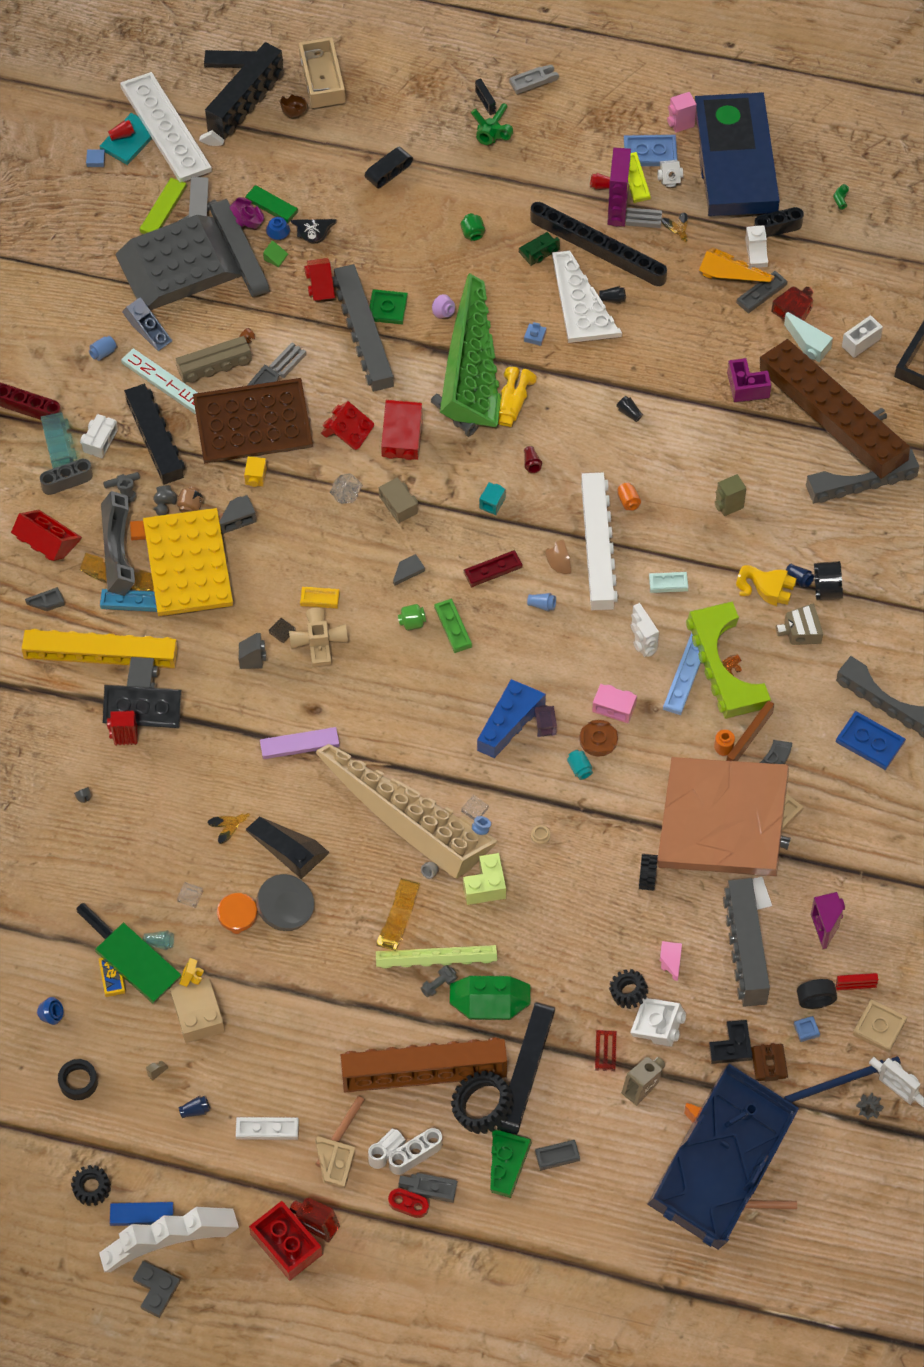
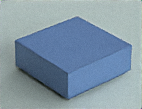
M87 150L86 166L104 167L105 150Z
M813 1016L794 1021V1027L800 1042L820 1037V1032Z

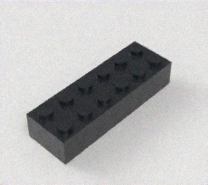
M267 42L263 43L205 109L208 132L213 130L224 140L233 134L234 129L244 121L246 115L253 111L254 106L258 102L262 101L264 95L273 88L275 82L283 77L282 50Z

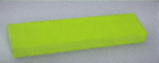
M170 178L139 228L140 233L146 234L163 227L187 188L185 182H179V180Z

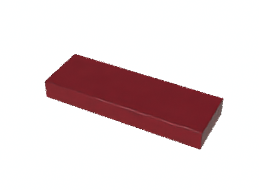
M513 550L464 569V575L472 588L521 569L523 564L516 551Z

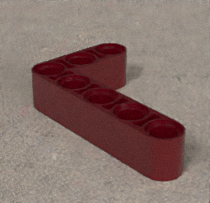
M0 382V407L51 424H57L62 420L61 407L56 400Z

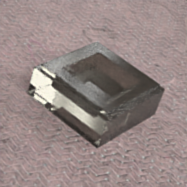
M280 618L269 629V634L284 643L290 637L289 631H296V629L283 618Z

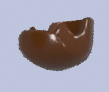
M291 94L289 98L282 96L280 99L282 112L288 117H299L307 110L306 99L302 96Z

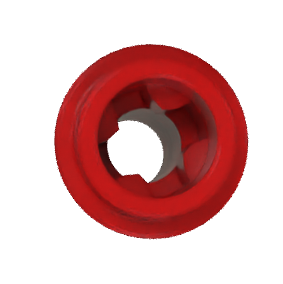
M129 120L122 121L108 131L112 141L130 137L131 134L135 133Z
M592 173L590 180L591 188H594V190L609 189L610 177L600 173Z

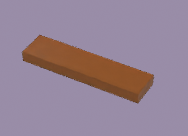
M771 701L766 702L727 755L726 761H738L773 714L774 703Z

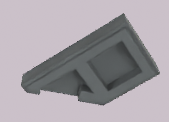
M416 554L399 562L393 579L394 586L425 572V567Z
M58 587L25 599L27 605L44 611H50L65 605Z

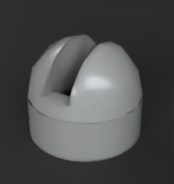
M426 862L421 866V873L427 879L433 878L438 872V866L434 862Z

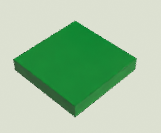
M373 289L369 308L374 322L403 325L408 293Z

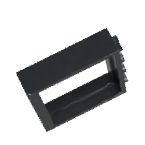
M924 321L897 364L894 375L895 378L924 390V375L910 370L908 367L924 341Z

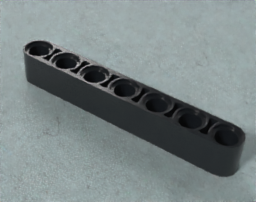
M538 1002L534 1004L509 1085L514 1096V1100H512L514 1107L510 1108L512 1111L511 1115L506 1114L508 1120L506 1122L501 1121L502 1126L500 1128L497 1127V1130L515 1135L519 1132L554 1017L555 1007Z

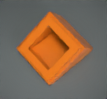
M686 1103L684 1114L693 1123L701 1107Z

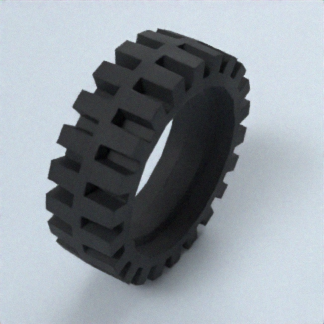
M482 1071L481 1074L475 1072L474 1077L468 1075L466 1077L468 1081L462 1080L460 1082L462 1087L457 1086L455 1088L457 1093L452 1095L454 1100L451 1101L452 1112L458 1122L470 1132L480 1134V1131L486 1134L488 1130L493 1132L495 1131L494 1126L500 1128L502 1126L500 1122L508 1120L506 1114L511 1115L512 1113L510 1109L514 1107L512 1091L508 1084L493 1072L489 1071L487 1073ZM482 1087H496L500 1092L499 1103L488 1116L480 1119L468 1117L465 1108L469 1097Z

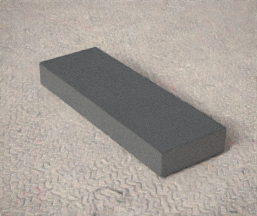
M774 271L771 273V275L775 276L773 281H760L737 298L736 303L749 314L784 288L788 281L778 272Z

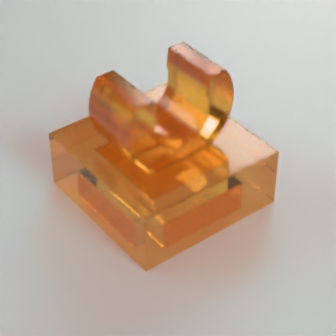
M738 654L730 655L721 661L726 670L732 675V668L737 673L742 671L740 665L737 664L742 661Z

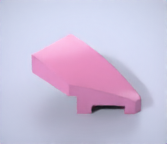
M662 941L660 954L661 969L667 970L672 974V978L678 981L682 944Z

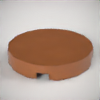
M592 720L581 729L579 736L580 745L585 752L592 756H606L612 753L617 746V730L607 721Z

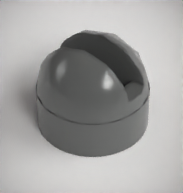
M89 787L74 793L76 799L81 803H85V799L89 801L91 798Z

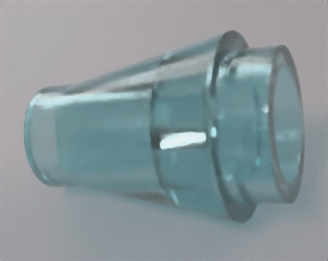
M168 930L145 933L143 940L149 946L168 950V948H173L174 934Z

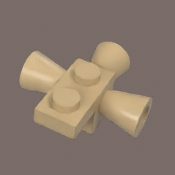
M318 607L311 608L306 612L309 621L307 623L308 632L289 631L291 649L310 644L312 667L331 665L329 641L348 643L346 624L327 630V622L324 621L325 610Z

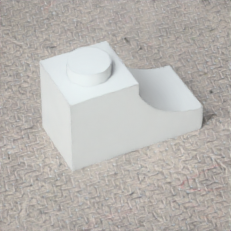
M747 227L745 242L750 268L768 267L765 227Z

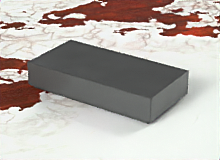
M575 1140L535 1149L540 1171L580 1161Z

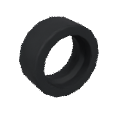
M811 980L797 988L799 1005L802 1008H823L837 1000L836 987L832 980Z
M73 1059L61 1067L58 1073V1083L62 1093L67 1098L84 1100L95 1092L98 1086V1077L91 1063L83 1059ZM75 1070H85L90 1076L89 1084L79 1090L70 1089L66 1084L67 1075Z

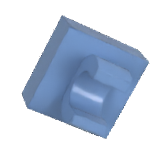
M535 322L529 324L524 336V342L541 346L546 334V328L541 327V324Z

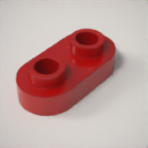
M400 1188L394 1189L389 1193L388 1203L393 1210L414 1218H422L428 1213L429 1204L425 1197ZM401 1199L402 1203L397 1204L395 1200ZM416 1206L422 1207L420 1211H417L414 1208Z

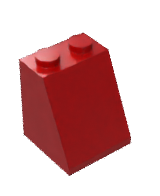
M396 400L385 401L381 443L382 457L418 460L423 426L422 403Z

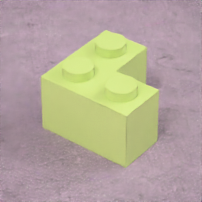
M499 853L479 856L481 874L463 877V888L467 905L506 899V885Z

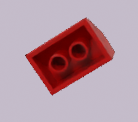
M41 510L19 513L11 531L13 535L17 536L16 538L19 541L26 542L33 550L43 553L51 561L64 559L82 538Z

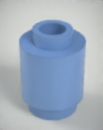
M104 336L89 346V354L93 359L100 361L114 352V349L117 347L111 336Z

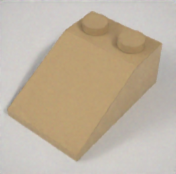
M209 977L201 979L199 985L190 982L187 987L179 985L170 988L185 1043L225 1032Z

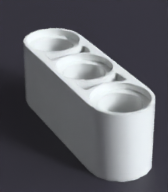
M430 1128L394 1150L389 1155L390 1171L396 1175L404 1174L440 1151L442 1148L441 1132L438 1129ZM430 1138H436L438 1140L436 1143L428 1142ZM419 1149L421 1152L419 1154H412L411 1150ZM395 1160L403 1161L401 1165H395L393 1162Z

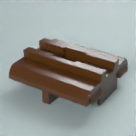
M771 1043V1045L761 1044V1046L751 1047L756 1080L766 1082L788 1078L783 1044ZM766 1060H773L774 1065H766Z

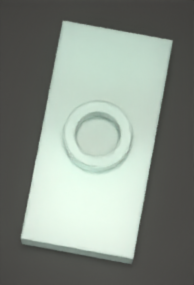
M687 572L649 573L650 593L688 591Z

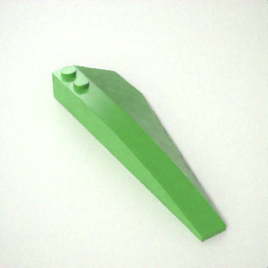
M469 273L452 334L440 413L454 421L496 427L498 425L501 396L497 391L499 382L495 377L497 368L493 363L495 353L492 334H489L491 325L490 321L487 320L489 311L485 304L487 300L485 282Z

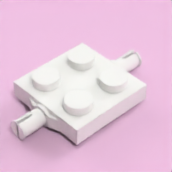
M875 1057L870 1060L869 1064L878 1070L881 1082L910 1105L916 1101L924 1108V1097L919 1092L921 1084L914 1075L905 1072L898 1062L892 1061L889 1058L883 1064Z

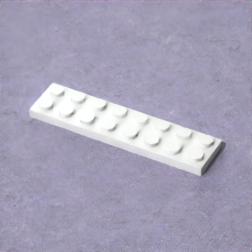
M152 72L120 83L122 91L179 182H185L190 180L191 177H198L212 172V167Z

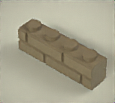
M244 336L175 358L183 383L195 382L198 378L210 377L216 372L228 371L234 366H243L252 361L251 351Z

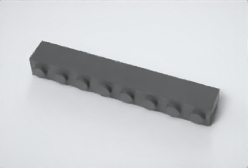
M352 264L335 268L334 276H332L333 286L338 289L336 294L338 301H342V313L347 315L346 324L348 329L351 328L352 330L351 339L353 343L356 342V354L362 359L360 364L362 371H366L367 374L365 375L366 383L371 386L373 392L394 387L393 374L356 267Z

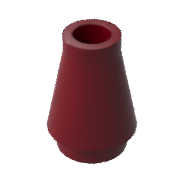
M527 446L524 449V467L529 473H537L542 468V461L534 447Z

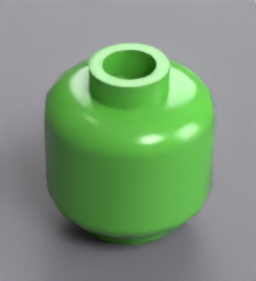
M418 604L402 607L401 614L398 615L400 626L404 625L406 630L422 628L424 622H426L424 608H420Z

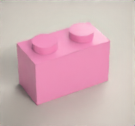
M690 92L671 97L670 105L668 106L669 117H667L669 126L673 127L675 133L694 127L696 103Z
M600 684L593 701L592 712L629 724L636 706L637 695L630 691L616 689L611 685Z

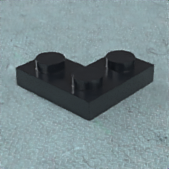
M747 1020L727 1021L728 1040L709 1042L711 1064L752 1061Z

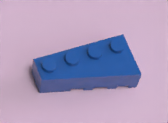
M511 679L477 739V751L495 758L511 742V739L522 730V727L532 720L537 711L545 706L546 694Z

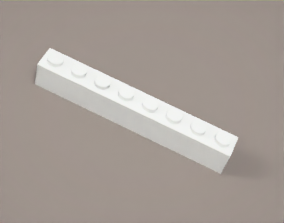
M604 472L582 473L581 488L591 610L614 609V602H617V591L613 590V586H616V574L612 575V570H615L614 558L611 559L613 542L610 543L609 538H612V527H608V522H611V512L607 511V506H610L609 495L605 493V491H608V480H604Z

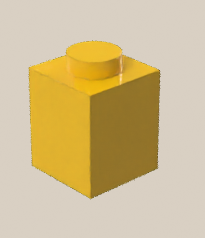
M247 457L244 473L245 485L264 487L267 470L266 458Z

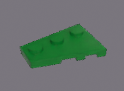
M495 1130L492 1132L490 1190L494 1194L511 1198L532 1141L528 1138Z

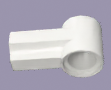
M392 1128L378 1143L370 1146L368 1162L374 1169L383 1168L389 1159V1155L405 1143V1138L397 1129ZM380 1154L382 1157L375 1158L373 1155Z

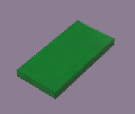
M124 922L95 949L99 956L152 1004L181 978V974Z

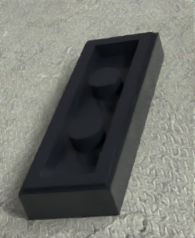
M205 50L204 67L242 68L256 51Z

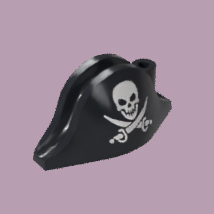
M302 219L291 220V223L297 226V238H303L311 244H318L326 238L328 231L337 223V220Z

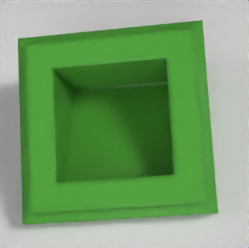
M271 241L263 252L264 261L280 267L288 253L277 243Z

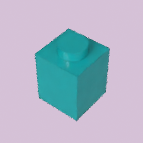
M489 482L479 498V509L497 515L506 499V489L499 484Z

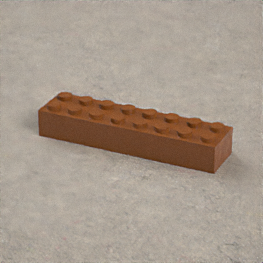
M497 1037L485 1041L472 1039L463 1043L451 1041L442 1045L431 1043L421 1047L410 1045L400 1049L389 1047L386 1050L368 1049L365 1052L347 1051L345 1054H340L344 1093L461 1082L462 1080L468 1081L466 1078L468 1075L474 1077L475 1072L481 1074L482 1071L487 1073L489 1071L493 1072L501 1078L507 1077L505 1039Z

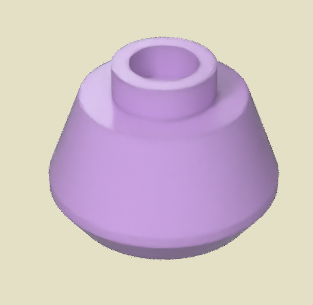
M439 295L432 304L434 316L442 319L453 315L455 303L448 295Z

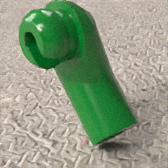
M846 184L838 187L833 195L840 210L847 207L844 198L849 191V187Z

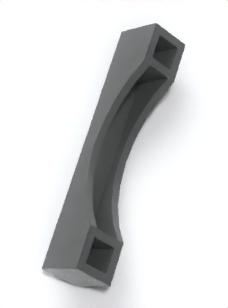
M910 449L909 460L882 479L873 471L856 476H842L823 471L808 475L806 488L813 504L823 503L829 499L842 498L852 493L858 494L864 490L877 489L883 485H893L899 481L912 480L918 476L920 466L913 450Z
M111 491L101 503L107 591L125 596L135 584L134 568L128 563L124 549L125 525L129 511L128 496Z
M850 656L837 673L836 681L839 685L853 691L859 698L869 701L872 706L880 708L889 717L896 718L905 727L915 730L924 738V706L910 705L890 697L874 682L867 666Z

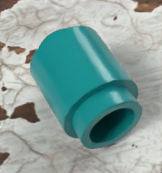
M575 750L569 754L567 762L575 777L583 780L593 774L592 765L584 751Z

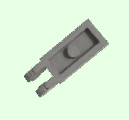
M550 64L509 78V83L515 93L519 94L538 86L558 80L559 74L553 72L554 66Z

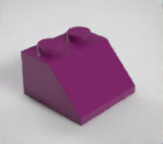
M837 892L817 896L813 900L810 915L822 949H827L843 918L845 904L843 899L839 898Z

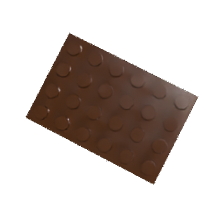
M301 378L193 394L204 464L313 447Z

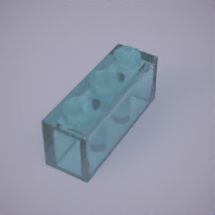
M62 412L42 416L41 421L52 468L73 462L74 459H77L75 448L71 449L70 447L73 444L71 433L67 434V430L70 429L68 419L63 418Z

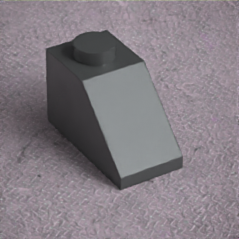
M248 495L237 497L229 502L219 521L221 534L257 522L256 513Z

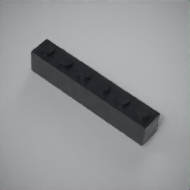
M144 383L124 390L128 407L163 485L184 478V462L177 457L179 456L176 445L173 446L171 443L173 439L170 431L166 432L165 420L159 416L158 404H154L152 401L154 396L151 389L148 390Z

